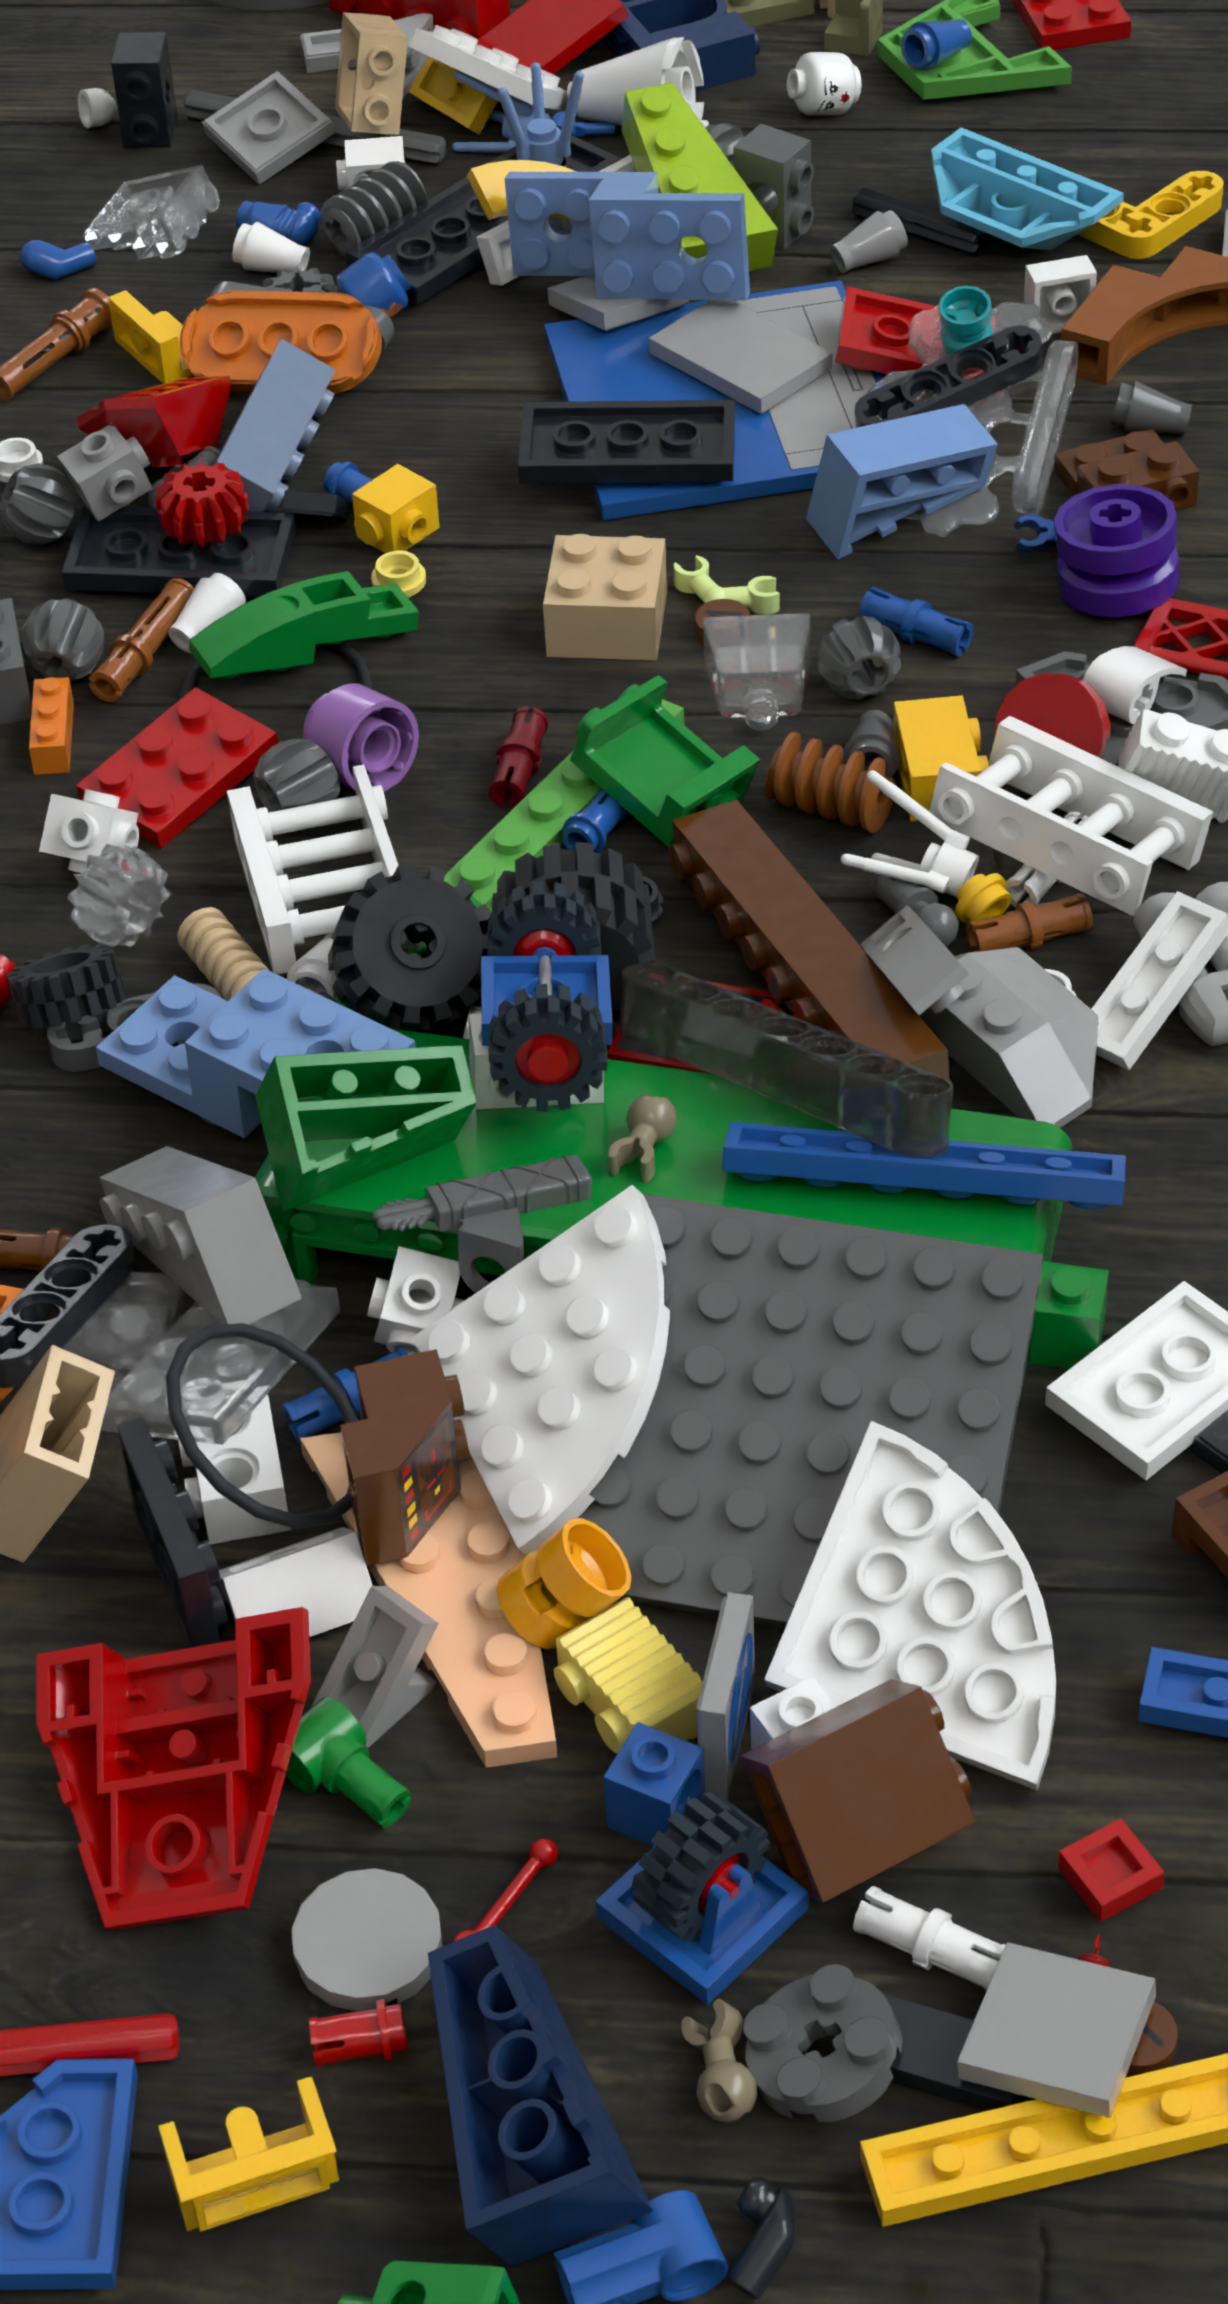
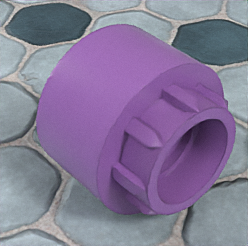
M352 683L330 690L329 693L324 694L315 701L305 718L303 739L314 742L328 754L337 770L340 784L356 791L353 766L364 764L366 770L370 772L368 777L371 786L381 785L383 792L399 783L410 769L418 748L419 730L414 714L406 705L364 685Z

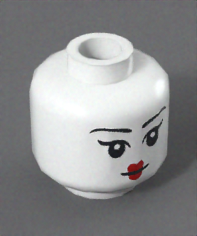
M809 52L800 57L795 69H791L788 74V95L790 98H794L798 110L807 116L843 115L852 104L857 102L860 96V71L857 66L852 64L850 58L843 53Z

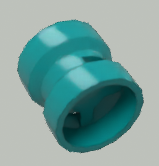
M960 286L947 291L941 297L938 305L939 318L942 325L940 331L941 344L947 356L993 335L992 323L990 322L992 318V304L989 295L984 290L974 286Z

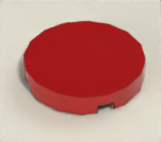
M1041 673L1022 680L1006 695L997 713L995 735L998 724L1007 717L1012 716L1101 759L1104 758L1105 754L1103 752L1106 748V740L1110 739L1111 723L1104 701L1090 684L1067 674Z

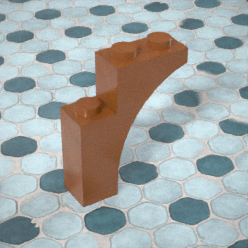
M1185 246L1161 277L1113 265L1061 328L1059 372L1107 385L1125 363L1141 351L1164 339L1196 329L1228 325V257Z

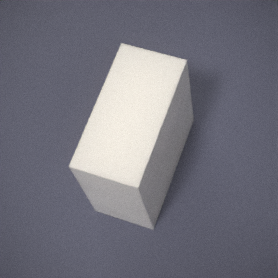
M1087 255L1025 265L1023 320L1027 327L1033 328L1040 336L1061 332V328L1096 287L1097 272Z

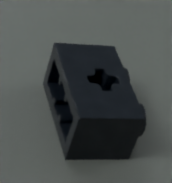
M166 32L119 33L111 67L123 147H171L178 115Z

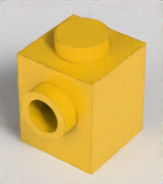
M396 464L352 493L355 517L354 527L357 537L364 543L384 553L406 551L440 528L436 484L399 464Z

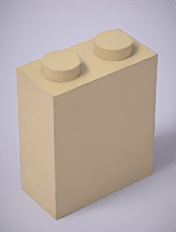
M51 1345L0 1415V1554L24 1563L89 1479L114 1378V1370Z

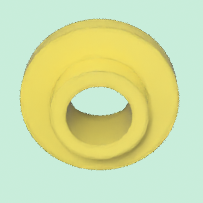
M391 551L385 553L377 559L375 568L372 571V587L397 583L405 595L410 598L420 592L425 586V569L419 563L418 558L410 552Z

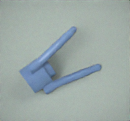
M535 62L531 65L534 120L527 124V129L524 133L508 90L502 87L498 90V95L516 143L517 160L540 161L560 165L563 157L571 155L570 138L581 95L584 73L577 71L574 74L560 131L553 120L545 118L541 67L539 63Z
M459 70L455 72L457 80L501 103L498 95L499 89ZM509 95L524 133L527 129V124L534 120L533 105ZM493 109L488 119L503 123L502 135L504 138L509 139L508 142H455L452 144V150L470 153H505L515 147L516 143L505 113ZM545 113V118L550 119V116Z

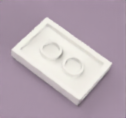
M435 25L433 32L421 29L415 30L409 45L410 48L497 89L504 87L510 95L533 105L531 68L521 64L517 66L519 59L496 48L491 50L478 45V39L456 29L448 30ZM541 69L544 108L564 111L568 102L567 91L557 87L560 78Z
M1183 1281L1047 1386L1045 1405L1144 1480H1148L1189 1447L1197 1434L1228 1410V1312Z

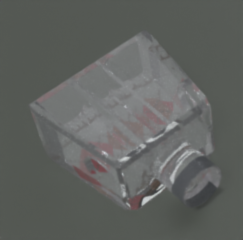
M810 613L703 617L704 664L721 716L725 718H745L746 724L752 729L767 730L776 725L779 716H795L801 712L811 663Z

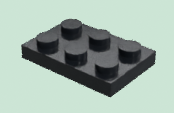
M143 1416L118 1424L116 1426L134 1513L188 1646L192 1648L220 1643L218 1627L229 1624L220 1591L217 1585L213 1584L221 1581L218 1565L208 1540L199 1543L195 1533H192V1531L199 1529V1524L188 1491L186 1489L177 1491L175 1484L170 1482L178 1479V1475L168 1443L165 1439L157 1442L153 1441Z

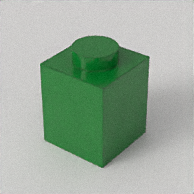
M1044 1261L1030 1339L1029 1363L1071 1369L1101 1345L1105 1324L1109 1270Z

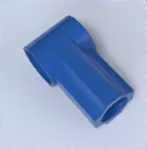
M677 2190L662 2194L649 2201L653 2208L652 2212L632 2219L631 2224L555 2252V2267L567 2303L636 2304L662 2294L664 2299L671 2302L686 2301L696 2298L717 2286L727 2275L729 2267L696 2194L688 2190Z

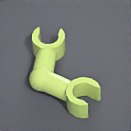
M698 555L695 556V571H686L679 564L674 563V586L676 589L684 593H695L704 604L716 599H731L744 604L757 614L769 615L779 611L780 593L776 592L775 577L759 576L752 579L748 586L722 588L709 577V563L705 558Z

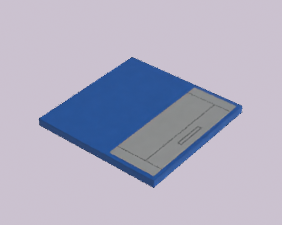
M842 281L749 294L746 300H734L832 352L833 368L762 414L735 400L733 481H717L710 484L699 482H663L660 484L613 482L596 485L591 483L602 519L611 520L813 489L827 434L856 428L854 411L858 400L865 394L885 385L880 372L872 370L860 371L848 365L834 362L842 303L846 292ZM709 300L685 303L686 305L608 331L580 319L544 324L545 341L565 402L734 400L649 353V338Z

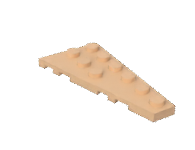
M342 1433L300 1438L303 1457L312 1472L316 1471L326 1488L327 1498L334 1505L346 1495L349 1487ZM469 1452V1460L458 1462L461 1484L460 1492L407 1558L371 1565L368 1568L379 1586L390 1587L439 1623L422 1656V1660L428 1670L432 1669L448 1696L449 1706L485 1767L557 1758L556 1737L541 1647L531 1644L518 1634L505 1617L497 1596L498 1579L526 1555L518 1550ZM351 1508L342 1517L349 1529L356 1532L361 1547Z

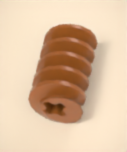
M790 732L785 738L783 745L775 752L767 770L764 785L765 799L773 800L776 798L782 806L793 807L797 804L798 808L805 813H815L818 811L827 820H835L839 817L840 821L849 827L857 826L861 823V827L866 832L876 833L886 821L894 801L867 779V773L874 770L895 785L893 777H885V760L880 757L875 758L868 771H865V756L863 752H853L845 765L843 764L844 750L842 746L832 745L825 758H822L823 744L821 739L812 738L804 751H801L802 737L800 733Z

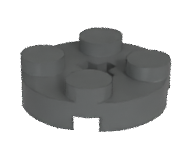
M839 1964L826 1965L817 1970L813 1975L800 1978L784 1986L764 2004L754 2007L746 2016L743 2026L744 2034L747 2038L745 2050L746 2064L757 2082V2089L760 2095L773 2110L790 2118H793L790 2112L793 2111L798 2114H814L817 2122H835L863 2111L887 2090L894 2077L890 2067L896 2058L897 2049L900 2054L902 2051L903 2038L901 2029L886 1997L873 1984L854 1977L848 1967ZM826 2036H836L832 2040L835 2051L830 2055L822 2058L821 2054L816 2050L807 2053L809 2047L816 2040Z

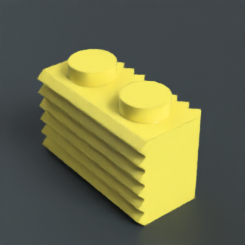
M630 1597L622 1599L556 1638L558 1666L554 1668V1677L558 1687L571 1704L578 1705L584 1701L596 1715L595 1724L598 1732L613 1752L618 1753L637 1722L685 1741L688 1739L695 1740L697 1737L696 1707L703 1681L698 1672H693L690 1664L684 1662L681 1654L676 1653L673 1645L667 1643L664 1635L659 1634L656 1626L650 1624L647 1616L642 1615L639 1607L634 1606Z

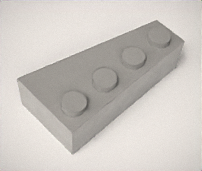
M168 1146L99 1177L106 1194L105 1197L100 1199V1206L108 1225H117L127 1229L131 1233L133 1246L221 1324L244 1323L250 1325L302 1299L255 1177Z

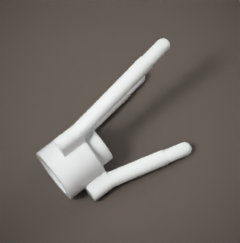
M874 770L869 771L867 779L945 842L942 846L932 842L923 857L921 865L881 853H874L871 858L843 854L841 857L842 864L862 869L863 871L924 885L940 893L956 897L964 883L974 876L979 861V855L966 850L970 837L952 830L892 782H889Z

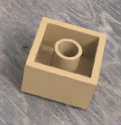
M586 534L556 535L543 602L546 656L657 661L667 596L665 538H645L642 536L600 537Z

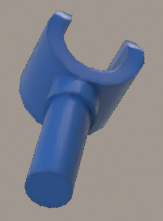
M564 111L556 113L551 119L560 130L565 115ZM575 120L571 135L574 137L614 135L615 124L576 122Z

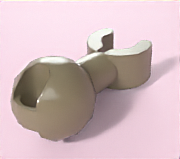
M642 1094L628 1106L626 1123L631 1133L629 1137L615 1141L609 1148L608 1161L609 1174L611 1176H617L624 1164L632 1162L635 1157L639 1156L641 1180L647 1183L654 1177L655 1156L653 1146L655 1143H660L669 1138L675 1131L678 1116L675 1107L668 1098L649 1097V1094Z
M718 1998L713 2003L716 2020L710 2030L711 2039H709L708 2028L688 2016L682 2020V2033L685 2040L703 2053L706 2069L698 2079L696 2090L697 2101L701 2109L712 2120L731 2123L738 2120L745 2113H749L754 2107L757 2098V2082L747 2067L740 2062H736L733 2048L739 2041L743 2030V2018L737 2009Z

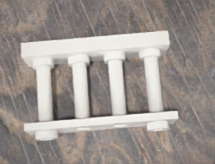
M1012 716L1007 717L998 724L989 759V767L979 775L974 776L947 762L940 766L929 810L931 814L948 827L1132 916L1135 915L1136 910L1142 903L1152 864L1156 859L1162 857L1187 870L1199 862L1214 812ZM1007 783L1032 795V797L1026 801L1001 789V787ZM1059 808L1068 813L1080 812V819L1085 815L1088 818L1079 825H1076L1051 812ZM1110 832L1136 846L1129 850L1102 836Z
M364 764L353 766L356 796L268 812L267 807L256 809L250 786L227 791L235 843L272 971L275 974L287 973L290 967L296 962L294 946L303 945L304 938L333 933L345 907L344 905L299 914L298 909H294L293 903L362 890L367 879L381 871L385 877L392 876L397 866H399L383 821L388 819L383 788L381 785L371 786ZM355 819H361L364 827L362 830L279 846L277 840L273 841V835ZM367 852H372L375 863L290 880L287 874L283 875V869ZM407 937V941L403 947L404 949H408L416 946V944L411 943Z

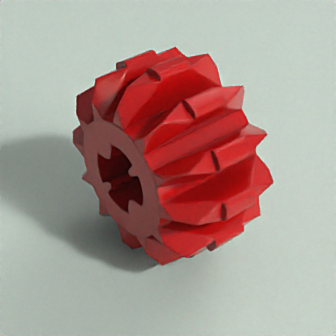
M201 460L197 466L190 467L181 464L179 472L164 474L163 484L156 487L157 496L155 497L160 523L164 527L165 535L177 537L180 545H186L193 541L198 542L201 548L209 541L224 544L225 535L240 534L241 524L248 520L247 511H249L247 493L244 490V483L240 479L239 472L227 470L224 463L207 466Z

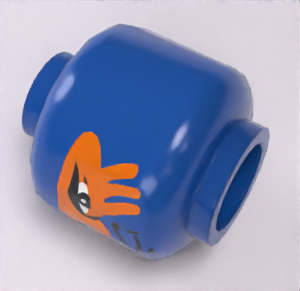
M375 252L365 254L340 272L336 279L337 286L342 294L353 296L363 305L381 309L390 319L405 309L408 304L406 291L412 288L389 254L382 258Z

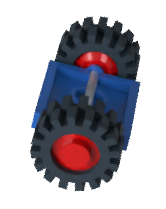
M544 881L533 882V894L526 895L522 885L513 889L512 903L503 896L496 903L497 914L491 912L488 920L487 956H481L482 1046H488L491 1077L493 1082L499 1080V1091L506 1098L515 1091V1104L526 1108L530 1098L536 1099L537 1111L548 1112V1101L557 1100L559 1110L561 1111L571 1108L570 1096L573 1094L580 1103L590 1097L589 1085L598 1089L603 1082L602 1071H607V1045H612L608 955H601L599 921H596V911L591 903L584 907V895L574 890L571 896L566 898V886L564 884L555 882L553 892L547 893L544 892Z

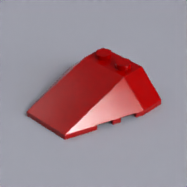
M304 1607L235 1619L236 1640L126 1659L103 1643L36 1654L37 1727L43 1744L51 1750L61 1780L57 1783L63 1804L70 1808L81 1839V1843L77 1844L106 1929L115 1931L249 1909L311 1683L309 1611Z

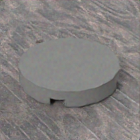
M377 1868L348 1871L320 1884L301 1904L291 1929L294 1961L308 1990L331 2006L356 2012L377 2008V2000L385 1999L387 2003L397 1998L399 2004L415 1996L431 1979L428 1953L443 1947L439 1911L427 1891L403 1874Z

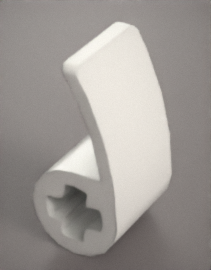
M1122 646L1098 656L1088 668L1083 681L1090 684L1105 703L1107 713L1135 724L1142 708L1150 710L1156 697L1160 677L1169 674H1178L1186 677L1187 669L1137 647Z

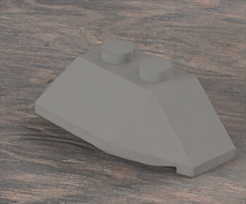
M1019 947L954 956L969 973L959 982L965 991L940 1013L935 1015L928 1008L919 1015L948 1049V1055L1019 1118L1045 1121L1061 1128L1090 1109L1093 1101V1081L1099 1024L1098 1015Z

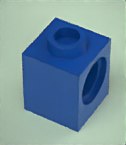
M637 1722L604 1775L607 1828L654 1846L651 1840L658 1830L664 1834L670 1827L668 1819L676 1811L683 1815L686 1803L694 1797L700 1801L702 1794L705 1793L704 1748Z

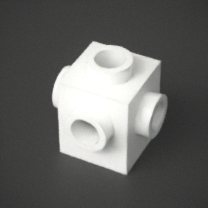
M85 789L83 800L51 793L39 851L70 858L68 870L103 877L105 867L126 870L128 859L134 855L138 846L139 829L136 825L138 813L119 809L120 797Z
M399 1246L390 1280L376 1278L367 1316L379 1319L374 1342L387 1345V1349L390 1352H394L395 1349L402 1346L409 1355L420 1353L412 1337L465 1301L455 1298L460 1278L459 1262Z

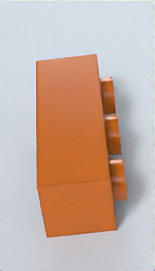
M69 677L34 679L29 751L34 775L70 773L74 702Z

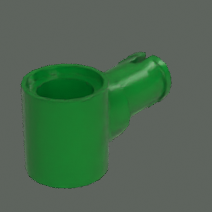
M323 1697L301 1716L285 1777L294 1786L309 1794L315 1792L321 1786L331 1794L341 1792L375 1820L379 1826L384 1829L392 1826L408 1809L411 1802L410 1790L402 1786L369 1759L370 1752L366 1746L365 1732L354 1715L334 1698Z

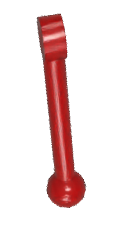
M546 1838L538 1839L531 1845L529 1851L530 1859L474 1930L461 1932L456 1936L454 1942L498 1924L540 1869L550 1867L556 1862L558 1848L552 1840Z

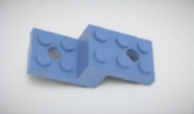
M509 171L504 178L514 276H595L596 299L746 300L750 294L744 194L658 193L657 172ZM553 213L565 215L572 224V233L561 235L554 232L549 226L548 215ZM686 236L699 237L707 246V255L700 258L688 255L682 247V239Z
M263 968L229 1001L174 975L96 1047L99 1066L246 1138L261 1123L255 1095L274 1056L416 1047L415 1040ZM187 1040L184 1044L177 1045L176 1047L171 1046L177 1041Z

